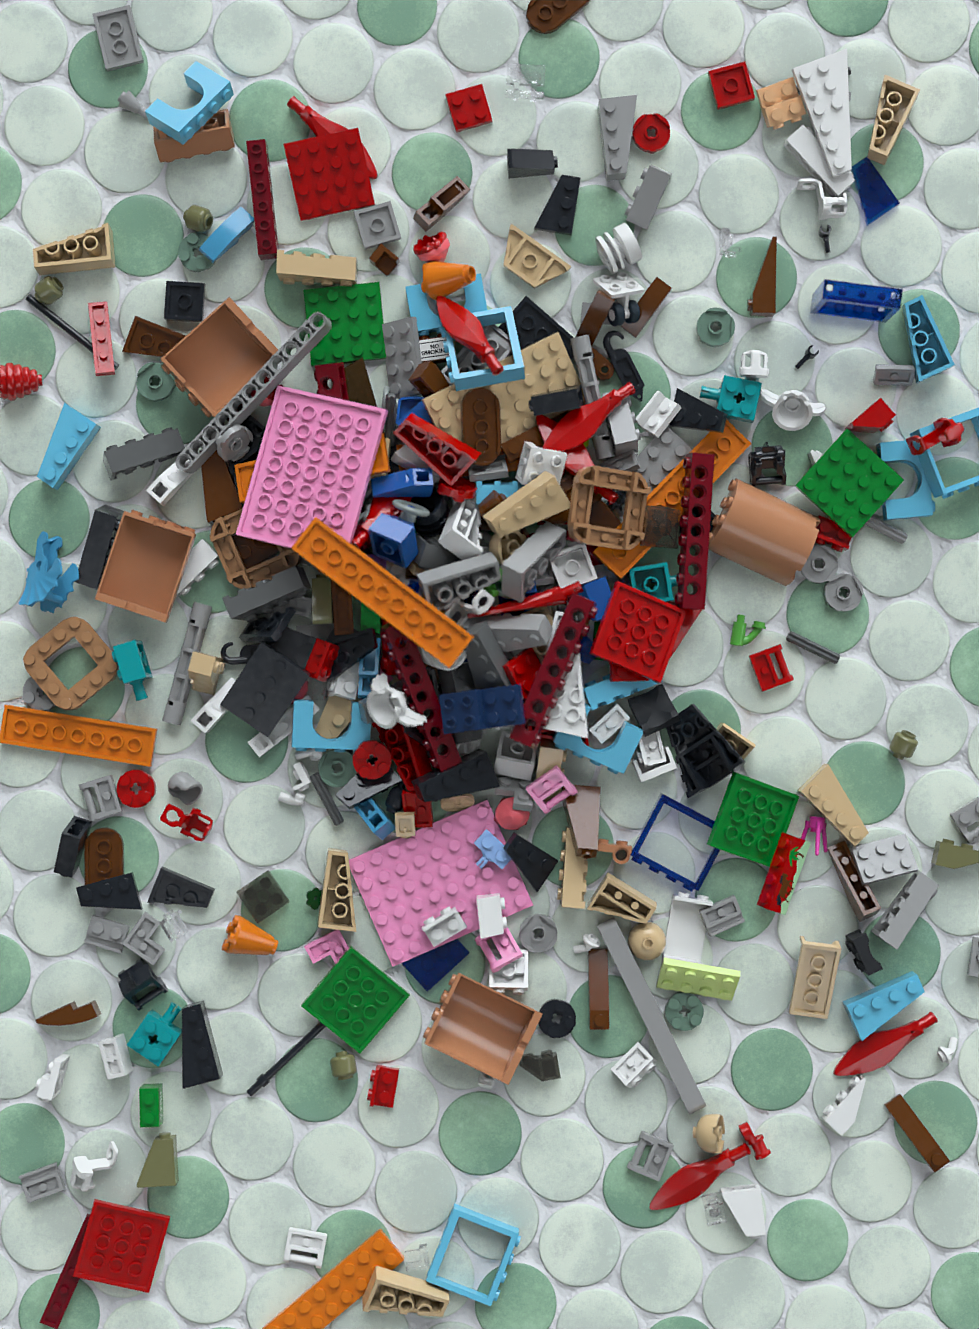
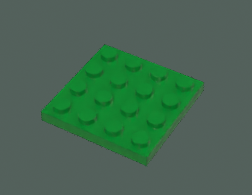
M379 282L303 290L306 320L312 314L319 312L329 318L332 324L330 331L310 351L312 367L340 362L352 363L361 358L364 361L386 358ZM323 319L318 322L317 327L322 326Z
M845 429L798 481L795 487L852 538L900 486L904 479L849 429Z
M733 772L707 845L770 867L782 832L786 833L800 796Z
M350 946L302 1002L301 1007L360 1054L406 1001L410 993L354 947Z

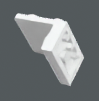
M524 441L515 478L521 484L526 485L541 473L547 471L555 476L560 485L567 453L539 448L532 442Z

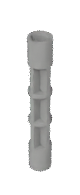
M589 335L571 338L570 341L574 359L578 366L581 380L580 385L583 389L585 402L589 404L601 398L598 386L600 383L596 377ZM605 419L592 437L597 460L615 456L611 434L608 432Z
M197 602L193 603L162 719L164 722L181 725L191 687L188 668L193 651L201 652L212 606Z

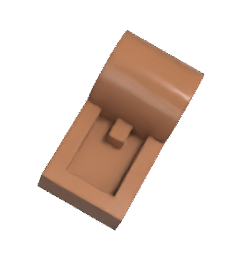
M598 839L597 851L612 852V858L619 864L628 862L632 846L628 845L627 841L616 840V844L608 843L609 840ZM620 849L626 852V856L622 860L616 858V852Z

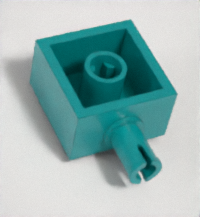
M724 375L721 388L715 389L702 386L699 398L716 400V409L726 413L728 419L753 423L762 383ZM737 395H739L740 398L743 399V401H741L739 404L736 403V399H733L736 398Z
M667 562L634 567L628 571L631 587L665 602L674 600L672 587H677L678 585L676 584V575L671 576L669 574ZM648 580H650L651 583H655V586L652 587V590H650L649 587H646Z
M132 640L113 646L112 657L119 666V670H117L119 680L123 681L124 684L132 685L136 701L148 698L143 681L153 678L143 642Z
M175 1003L170 1004L163 1016L153 1009L148 1012L127 1043L128 1047L158 1067L182 1034V1029L172 1023L182 1010L178 1006L173 1012L177 1005ZM154 1035L158 1036L156 1041L153 1040Z

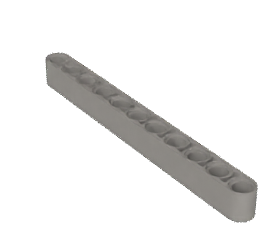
M319 312L312 314L177 456L175 461L177 468L190 474L196 472L217 450L215 443L217 437L223 435L233 424L239 423L241 425L330 331L332 327L330 319ZM323 319L322 326L317 327L318 322ZM310 333V338L304 341L305 335ZM296 348V353L291 355V350ZM283 362L282 368L277 370L278 364ZM269 376V381L264 384V379ZM256 390V395L251 398L252 391ZM243 404L242 410L238 412V406ZM229 418V423L225 426L224 422ZM216 432V437L211 440L212 433ZM203 446L202 452L198 454L199 447ZM189 459L190 463L185 468V462Z
M613 917L597 925L689 1115L706 1107L704 1099L615 918Z

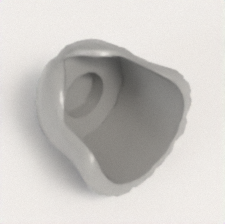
M186 772L175 773L168 782L169 793L173 797L179 798L186 805H191L197 801L203 791L202 784Z

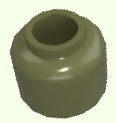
M192 205L184 212L183 219L188 229L203 233L211 228L213 216L209 209Z
M46 276L35 284L34 289L36 293L34 296L40 303L51 305L63 296L64 287L58 278Z
M906 730L896 732L889 746L891 751L894 752L893 756L901 760L904 757L911 758L918 745L916 735Z
M347 1051L337 1052L336 1057L330 1060L332 1075L336 1078L338 1077V1080L353 1078V1074L357 1072L355 1056L347 1054Z

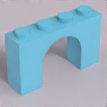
M197 61L183 73L187 86L203 96L196 106L190 109L179 110L157 99L145 110L150 125L183 145L234 95L229 80Z
M480 273L476 274L475 281L463 287L466 299L464 308L471 313L487 310ZM421 284L405 287L410 316L417 319L418 336H429L431 332L441 334L440 327L442 324L439 316L435 315L429 308L427 296L422 291Z
M906 440L877 444V456L885 463H905L913 468L918 479L917 488L909 498L886 500L882 504L883 521L932 516L933 512H935V502L932 500V491L918 455H912Z
M293 700L291 746L296 751H307V748H315L317 752H326V749H334V752L340 753L346 752V749L355 752L362 742L370 740L371 723L367 724L361 720L358 702L351 701L350 725L347 731L338 738L328 739L320 736L314 730L313 700Z
M585 703L587 717L591 707L589 704ZM624 721L615 741L603 749L590 748L582 741L580 736L555 731L552 740L559 749L565 750L567 748L572 750V754L579 758L585 756L590 759L591 763L597 766L601 764L607 766V770L612 773L618 774L620 772L624 774L644 732L641 728Z

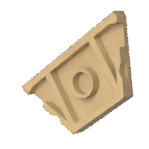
M513 224L510 225L504 267L535 289L571 269V266Z

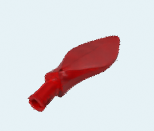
M295 96L291 97L287 103V106L300 116V119L311 129L316 137L349 130L323 117L309 105L305 106ZM362 144L369 178L377 179L378 174L374 163Z
M437 296L438 316L446 332L457 342L470 349L482 363H486L494 376L500 374L504 367L496 358L495 349L487 341L478 318L456 302L444 296Z
M628 382L618 390L613 389L600 399L566 414L551 431L542 448L566 452L588 441L595 435L608 415L621 405L622 400L635 393L634 386Z
M537 415L536 424L544 443L557 422L544 415ZM584 444L565 452L567 453L564 469L573 475H576L579 469L595 466ZM594 486L593 492L595 495L599 493L610 504H613L619 497V494L612 489Z
M374 497L367 518L359 528V533L351 541V544L360 550L366 542L370 543L368 528L381 513L398 517L403 512L393 506V500L399 499L410 502L413 497Z
M576 581L562 589L560 586L525 597L522 602L514 600L489 607L486 612L480 615L471 612L466 615L468 618L565 604L567 603L566 599L570 598L572 593H582L583 589L579 581Z
M929 1012L917 1021L913 1020L897 1028L874 1032L863 1041L859 1040L841 1058L834 1068L833 1074L837 1076L863 1074L887 1065L908 1043L923 1034V1030L937 1023L936 1016L933 1012Z
M743 1143L732 1150L727 1148L716 1156L688 1164L679 1169L661 1186L651 1200L649 1208L651 1210L670 1208L685 1204L699 1197L725 1170L733 1167L735 1161L751 1154L748 1145Z

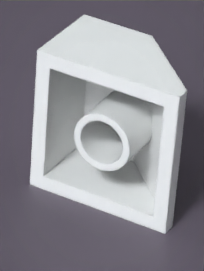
M502 730L494 772L530 781L538 746L535 745L534 748H531L522 743L514 742L513 739L509 738L511 732Z
M500 893L477 895L480 938L504 934V929L507 928L506 917H502L501 910L505 909L504 897L500 898Z

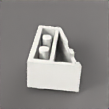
M464 499V502H457L451 508L439 539V543L444 548L451 551L461 560L483 553V547H480L482 534L479 533L481 517L478 505L474 501Z

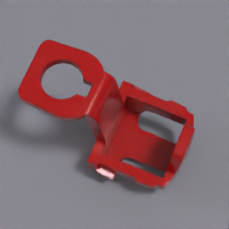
M939 418L933 422L935 430L921 438L917 435L908 437L906 439L907 445L912 455H921L939 442L942 443L943 447L956 445L962 441L963 424L961 422L956 423L953 419ZM913 441L920 444L919 450L914 448Z
M167 804L160 817L162 822L171 827H181L180 833L190 836L194 840L201 842L209 835L213 826L211 817L202 814L198 808H192L190 814H184L182 809L172 804ZM168 811H176L178 817H180L179 821H169L167 819ZM198 816L210 821V824L199 820ZM195 828L203 832L202 838L191 833V830Z

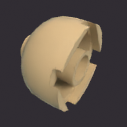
M520 530L502 537L494 533L489 542V552H492L498 563L502 565L505 559H508L517 548L524 544L526 536L521 534Z
M638 923L629 932L628 946L637 958L653 960L663 953L666 946V936L663 930L655 923Z
M707 1114L699 1119L697 1127H693V1138H696L697 1144L705 1152H722L724 1146L722 1134H725L724 1118L721 1114Z

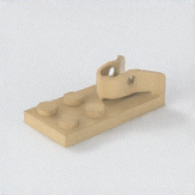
M800 936L801 948L789 1014L828 1019L841 954L839 941H834L832 944L806 941L804 936Z

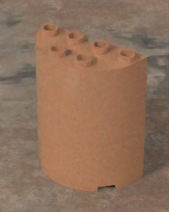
M228 297L160 359L163 363L161 368L168 375L171 374L174 377L177 388L181 392L186 391L191 403L194 406L199 405L202 407V412L209 418L211 416L215 417L278 349L253 324L236 303Z
M732 479L728 486L729 493L727 498L724 497L720 504V508H722L720 516L716 515L712 522L713 529L709 535V550L784 586L789 585L795 579L796 570H802L813 549L819 532L816 529L820 523L819 517L742 480Z
M131 510V513L124 511L95 599L167 623L196 538V530L185 526L182 527L169 521L166 522L151 515L145 518L142 517L143 513Z
M461 973L453 974L448 983L451 985L449 990L444 989L440 997V1002L442 1003L440 1008L436 1007L431 1016L433 1023L431 1027L426 1028L423 1034V1038H425L424 1044L509 1085L542 1013Z

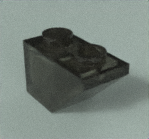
M545 1050L540 1055L534 1056L533 1053L524 1054L519 1062V1066L540 1081L561 1078L557 1053L552 1052V1050Z

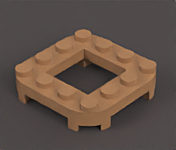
M588 466L579 469L573 480L568 516L570 538L580 544L619 550H631L637 546L645 537V533H642L646 501L647 494H651V488L648 487L642 474L600 466ZM594 486L626 491L621 530L589 524Z
M243 508L224 517H219L212 526L210 540L213 542L226 572L227 580L237 588H255L257 582L266 579L271 581L273 580V575L293 566H298L301 561V556L294 550L277 545L280 552L278 556L246 570L232 535L236 534Z
M75 616L61 621L30 646L23 657L24 666L29 675L57 707L64 710L81 708L92 696L108 683L113 682L117 677V670H119L118 663H115L113 660L111 649L88 622ZM75 637L98 666L68 690L45 661Z

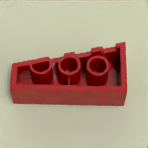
M413 413L393 432L450 486L459 479L481 454L479 451Z
M375 722L371 723L373 728H377L380 734L378 737L381 742H384L389 749L391 759L395 761L398 767L396 770L407 790L414 791L411 781L432 771L425 747L405 734L404 728L399 722L389 729L382 728Z

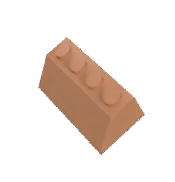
M228 109L219 110L184 145L153 126L154 144L160 162H172L180 158L189 159L195 155H209L215 151H228L231 148H235Z

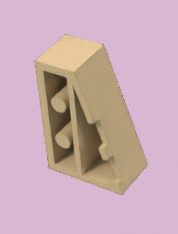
M193 651L188 668L189 678H191L190 683L193 684L192 690L210 695L215 694L219 675L223 674L226 663H223V658Z
M542 738L540 741L535 780L556 765L564 774V768H561V764L566 762L567 750L557 748L552 739ZM562 787L545 798L544 801L547 802L561 793Z
M608 872L587 903V910H595L607 915L612 914L647 924L657 908V902Z

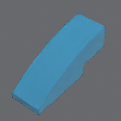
M239 207L210 235L199 248V251L214 263L238 243L242 235L252 228L254 217L245 209Z
M376 638L378 648L359 661V699L368 697L372 692L370 685L373 678H376L377 674L380 675L381 638Z

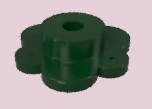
M314 887L313 890L308 891L306 894L308 899L306 904L314 910L318 909L320 905L322 890Z

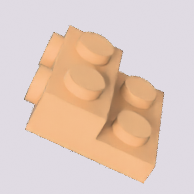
M793 77L756 90L767 128L772 126L774 130L785 126L784 122L791 120V123L802 120V115L806 114L801 95H798Z

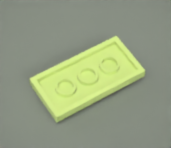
M664 958L656 987L732 1001L740 979V971Z

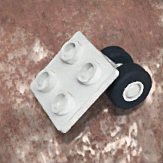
M624 272L593 278V283L610 298H617L618 302L613 304L607 316L612 326H621L624 322L628 324L638 322L640 318L639 305L635 300H629V296L644 293L642 286Z

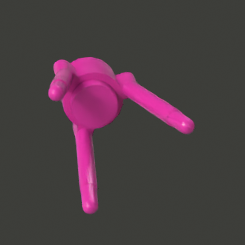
M810 816V820L805 821V828L801 839L805 840L809 828H811L810 832H816L815 855L818 856L820 833H822L824 852L828 851L827 823H825V818Z

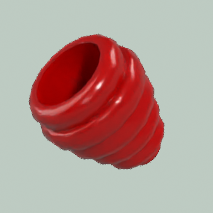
M6 363L5 366L0 365L1 399L8 398L10 401H15L17 398H24L25 395H30L32 391L37 392L39 386H43L42 374H38L35 369L30 370L29 367L22 368V365H14L13 363Z

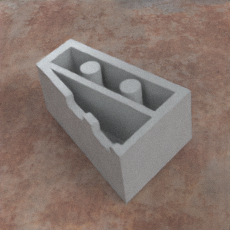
M650 165L648 169L644 168L640 177L643 179L640 187H636L632 196L635 197L633 205H628L624 214L627 215V221L648 229L668 181L672 176L671 173L653 165Z
M630 396L622 400L621 405L615 408L606 418L615 449V457L633 449L638 456V440H641L639 429H635L634 423H636L635 414L630 412L629 407L632 406Z

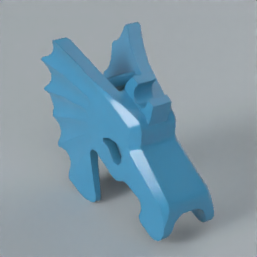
M44 531L39 535L35 561L27 568L26 586L19 605L32 607L35 603L40 602L41 611L54 613L55 608H62L64 601L67 600V595L74 591L73 583L79 580V571L77 565L72 563L63 574L62 563L57 555L58 550L62 548L61 537L55 536L48 539V533Z

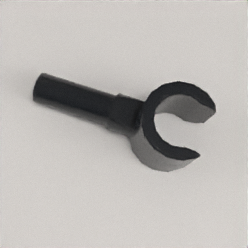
M827 225V232L822 231V226H820L818 232L819 236L823 238L826 253H830L828 237L831 232L830 225Z
M814 345L806 349L804 357L795 365L797 369L809 359L817 356L819 350L815 354L810 352Z

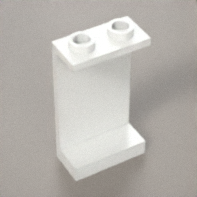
M678 891V895L673 894L666 932V946L661 962H663L664 958L703 964L701 958L706 928L699 910L713 905V902L708 900V896L697 895V898L689 897L690 893Z

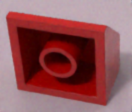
M879 398L845 429H849L851 432L875 433L878 430L882 432L894 422L892 418L896 414L882 398Z

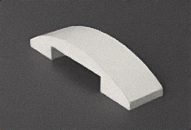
M309 695L303 698L305 700H312ZM315 703L313 705V715L320 710ZM293 707L282 716L269 737L260 732L248 741V744L259 757L292 733Z

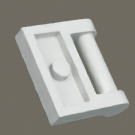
M290 1227L283 1262L289 1263V1261L309 1264L321 1269L327 1234ZM293 1249L298 1251L318 1254L317 1258L310 1256L291 1253V1250Z

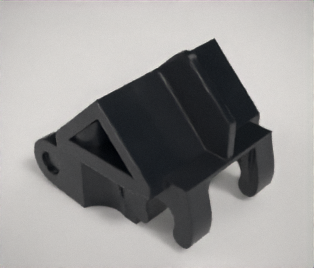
M765 442L763 447H754V452L748 454L750 485L754 487L755 485L767 484L786 485L785 450H783L782 446H769L768 442ZM770 468L775 469L776 474L780 475L760 477L762 469Z
M143 958L138 959L136 964L127 970H122L118 973V977L121 980L118 982L123 997L134 1005L138 1011L143 1009L142 1006L160 994L168 992V988L161 977L155 975L148 963L144 965ZM151 983L157 986V988L139 1000L135 995Z

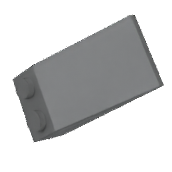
M495 324L483 326L486 339L495 349V356L498 361L510 356L512 351L508 335ZM466 346L456 355L459 374L482 370L488 367L486 363H482ZM446 365L441 372L450 386L454 384V382H450L449 372H452V368H448Z

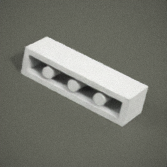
M801 125L786 139L784 147L814 179L821 181L822 187L831 197L838 198L854 183L855 179L851 171L832 178L820 144L811 128Z

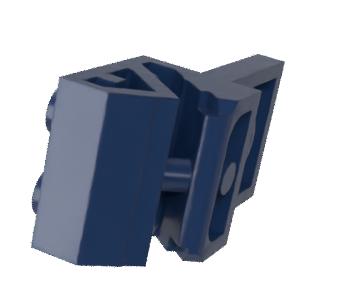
M521 684L439 695L444 734L526 724Z

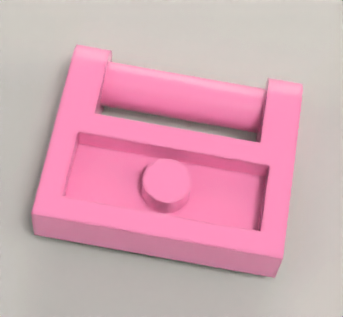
M557 765L526 786V791L545 814L549 813L552 807L568 796H573L577 793L575 786L570 783ZM564 786L566 788L549 801H544L545 798Z
M508 927L504 929V934L487 938H480L479 935L475 938L476 944L481 947L489 961L490 969L493 973L523 957ZM489 939H492L502 957L498 961L487 944Z

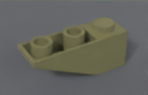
M943 838L942 842L936 841L931 863L957 869L979 863V851L973 850L972 845L962 843L961 846L954 845V841Z

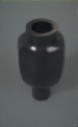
M404 782L390 790L385 801L387 812L395 814V812L402 810V791L405 790Z

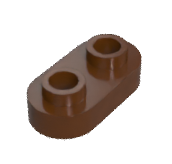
M592 348L596 377L602 381L609 380L614 373L612 363L596 349ZM602 367H607V368H608V372H607V373H603V372L601 371V368H602Z

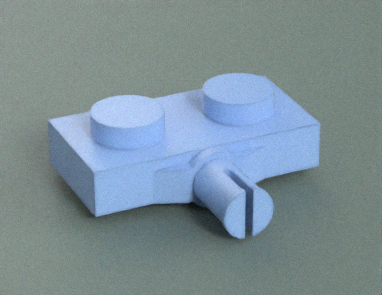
M487 829L474 842L483 854L480 860L475 863L481 869L488 861L495 863L500 869H503L511 860L503 849L505 845Z

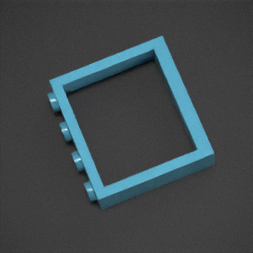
M511 306L472 313L478 318L482 327L506 322L514 364L503 366L504 370L496 376L492 374L489 368L459 374L453 339L443 326L440 327L442 338L446 337V341L443 342L444 351L449 353V356L446 357L447 367L452 368V372H449L450 382L455 383L456 391L525 379L524 364Z
M979 408L948 418L953 419L956 423L971 420L979 439ZM933 424L910 433V436L917 435L921 438L935 430ZM913 441L915 449L919 450L920 444ZM930 448L923 454L918 455L934 498L942 496L943 499L954 495L953 491L958 490L959 493L969 490V485L974 484L975 487L979 486L978 475L945 488Z
M454 1203L426 1275V1281L491 1306L492 1302L498 1299L500 1282L504 1283L507 1275L505 1271L506 1266L512 1263L514 1257L512 1253L513 1248L519 1245L521 1239L519 1228ZM459 1217L510 1236L488 1295L437 1275Z

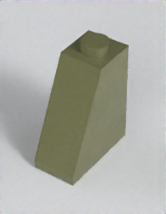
M317 574L316 578H312V621L314 625L334 624L331 579L325 574Z
M163 1132L154 1139L138 1179L137 1188L176 1186L179 1181L176 1135H171L170 1132Z

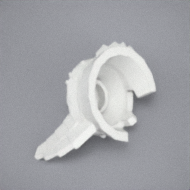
M761 389L760 392L761 398L765 401L764 403L773 407L772 417L774 422L780 428L787 431L803 429L809 424L812 416H820L826 410L825 404L810 403L808 397L798 390H789L780 396L766 389Z
M382 672L381 675L377 674L376 678H373L370 685L372 692L368 695L366 702L368 712L377 725L389 729L397 722L407 727H417V725H423V722H427L425 716L417 714L407 707L404 692L402 693L389 687L387 675Z

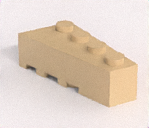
M566 826V831H562V842H565V850H561L560 861H563V869H559V881H562V887L558 888L557 900H560L562 907L585 909L584 895L587 887L585 878L588 871V860L576 856L569 827Z

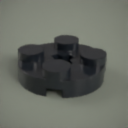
M550 999L541 1006L539 1012L542 1013L538 1024L544 1034L551 1038H562L571 1033L576 1025V1014L570 1003L559 999ZM556 1013L562 1016L560 1023L552 1022L553 1014Z

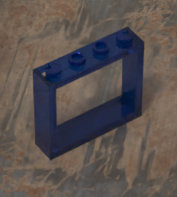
M824 279L812 294L810 313L886 323L901 309L903 289ZM827 284L833 285L832 291H828L826 289Z
M660 793L632 847L630 855L633 857L631 860L640 865L643 862L650 865L648 869L657 874L660 871L667 874L665 878L674 883L677 880L684 883L682 887L691 892L694 889L699 891L720 849L715 847L712 849L696 882L638 853L664 803L713 828L715 821Z

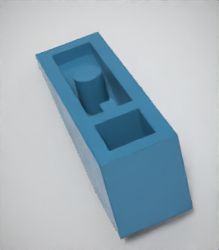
M372 797L354 807L372 832L381 840L395 830L393 822Z

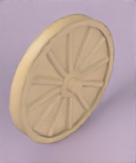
M469 793L444 798L440 801L441 808L448 812L462 811L473 806L475 803L474 796Z

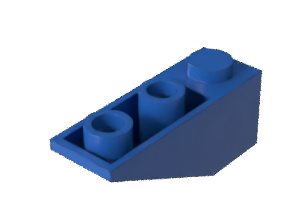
M411 468L371 479L373 497H431L434 485L431 468Z

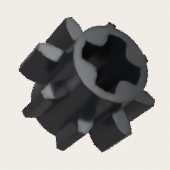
M620 490L616 492L621 497L619 504L617 502L613 504L606 503V505L612 506L611 511L615 508L622 511L621 505H625L624 498H626V494L623 495Z

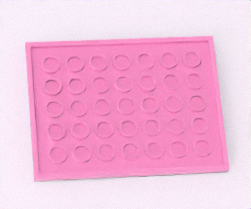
M277 385L236 535L291 548L312 520L317 517L351 543L388 411L383 408Z
M487 799L434 822L433 827L416 830L415 836L397 838L349 859L351 873L392 967L480 929L477 895L500 893V898L504 897L505 909H501L502 917H508L533 906L518 868L512 859L503 869H500L491 861H488L482 869L475 864L483 854L474 842L486 829L503 845L506 844L499 825L494 821V813ZM449 906L451 909L456 907L467 927L433 947L426 933L421 929L424 926L423 922L432 916L434 919L441 915L440 911Z

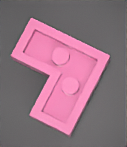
M336 929L304 946L313 964L331 955L336 964L349 948L340 930Z

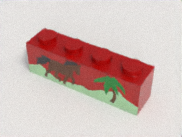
M782 832L761 894L759 895L758 906L786 915L811 842Z

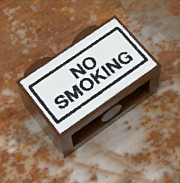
M441 334L434 338L429 336L419 337L422 363L430 360L435 364L447 362L446 357L449 356V353H445L443 345L446 337L442 338Z

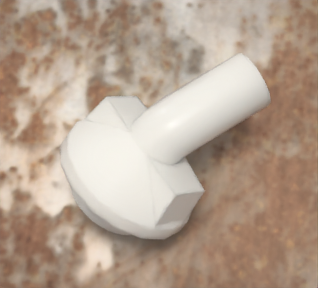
M307 748V751L296 752L295 756L297 760L309 756L311 761H318L321 759L323 752H317L315 748Z
M585 934L583 936L585 944L573 946L575 954L587 952L593 948H599L600 942L594 934Z
M950 1037L948 1048L938 1047L939 1052H937V1056L942 1063H951L952 1055L956 1051L957 1038Z

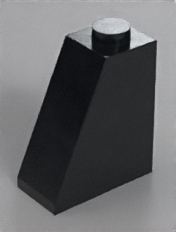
M507 149L508 177L510 179L553 175L555 168H558L557 156H553V150Z
M581 385L535 394L529 400V408L531 412H534V416L576 409L584 404Z
M73 816L61 834L54 873L64 877L72 878L81 861L92 821Z

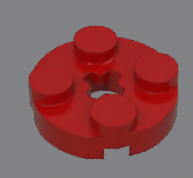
M657 113L640 116L633 126L632 138L635 145L640 150L650 154L662 150L670 139V125L666 118ZM655 129L656 136L649 137L647 130Z
M459 477L452 486L440 478L437 492L441 495L453 497V500L456 502H464V499L475 498L477 488H475L476 484L474 482H470V480Z
M376 740L362 742L356 748L352 757L356 772L361 777L367 779L382 777L389 771L392 761L389 749L383 743ZM369 755L377 757L375 764L371 765L370 762L366 761V759H369Z
M140 769L130 770L120 776L116 788L117 795L124 805L132 808L143 807L154 797L156 783L152 776ZM134 783H137L138 786H141V790L138 791V794H135V792L131 790V787L134 786Z

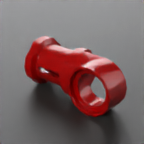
M748 1122L738 1126L748 1145L752 1146L756 1160L763 1159L771 1154L770 1149H767L763 1141V1134L754 1136Z

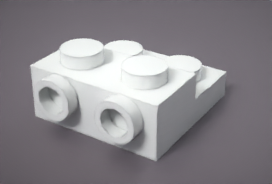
M573 542L568 545L569 548L561 550L552 563L549 562L558 586L561 589L576 581L583 585L598 579L585 544Z
M491 949L496 960H500L502 957L498 950ZM521 950L523 957L502 967L498 972L493 973L490 969L489 988L501 994H505V991H513L514 995H523L524 991H528V950Z
M61 1054L58 1058H55L54 1062L50 1063L48 1072L41 1079H38L35 1090H38L36 1096L38 1100L49 1102V1100L52 1101L60 1093L70 1055Z

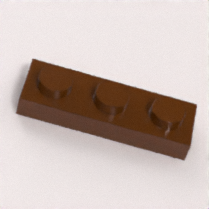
M331 579L335 636L353 634L352 596Z

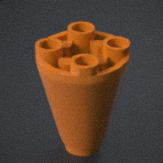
M431 261L422 266L423 282L421 283V289L434 300L437 299V296L446 297L476 280V271L473 266Z
M234 915L232 922H229L226 933H228V938L224 940L221 950L230 954L274 955L278 946V940L244 917Z

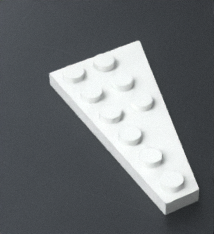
M847 49L792 69L832 178L850 172L852 169Z
M555 611L552 625L553 631L549 639L548 648L564 612ZM570 630L566 635L567 640H573L576 633L574 630ZM566 648L559 651L560 659L567 656L568 651ZM579 652L578 655L575 654L572 660L574 666L571 672L565 676V687L562 691L558 692L556 697L558 698L557 705L554 710L551 709L548 715L550 721L547 727H543V729L589 738ZM558 666L551 669L552 677H556L559 674L560 669ZM545 685L543 687V693L545 695L551 693V685ZM541 702L537 703L535 711L537 713L543 711V704ZM532 720L530 726L536 727L535 722Z

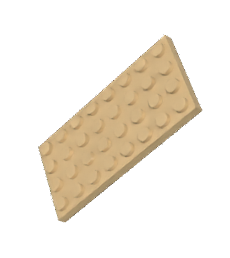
M559 332L521 350L525 379L477 387L489 389L499 399L501 444L537 426L536 416H534V412H531L529 408V400H531L532 395L581 384ZM510 355L500 360V364L502 366L514 364L513 356ZM454 383L422 399V402L433 425L462 442L461 402L464 395L471 389L456 391ZM581 388L582 396H583V402H584L583 405H585L586 402H585V398H584V393H583V389ZM574 409L548 413L543 415L552 419L566 411L571 412Z

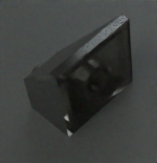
M646 506L642 533H645V537L640 541V546L678 549L681 510L662 506Z

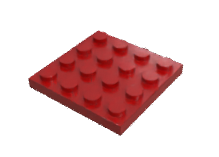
M358 128L283 144L300 221L375 205Z
M616 581L589 654L656 683H661L686 611L620 581Z
M94 1199L73 1277L149 1293L170 1216Z

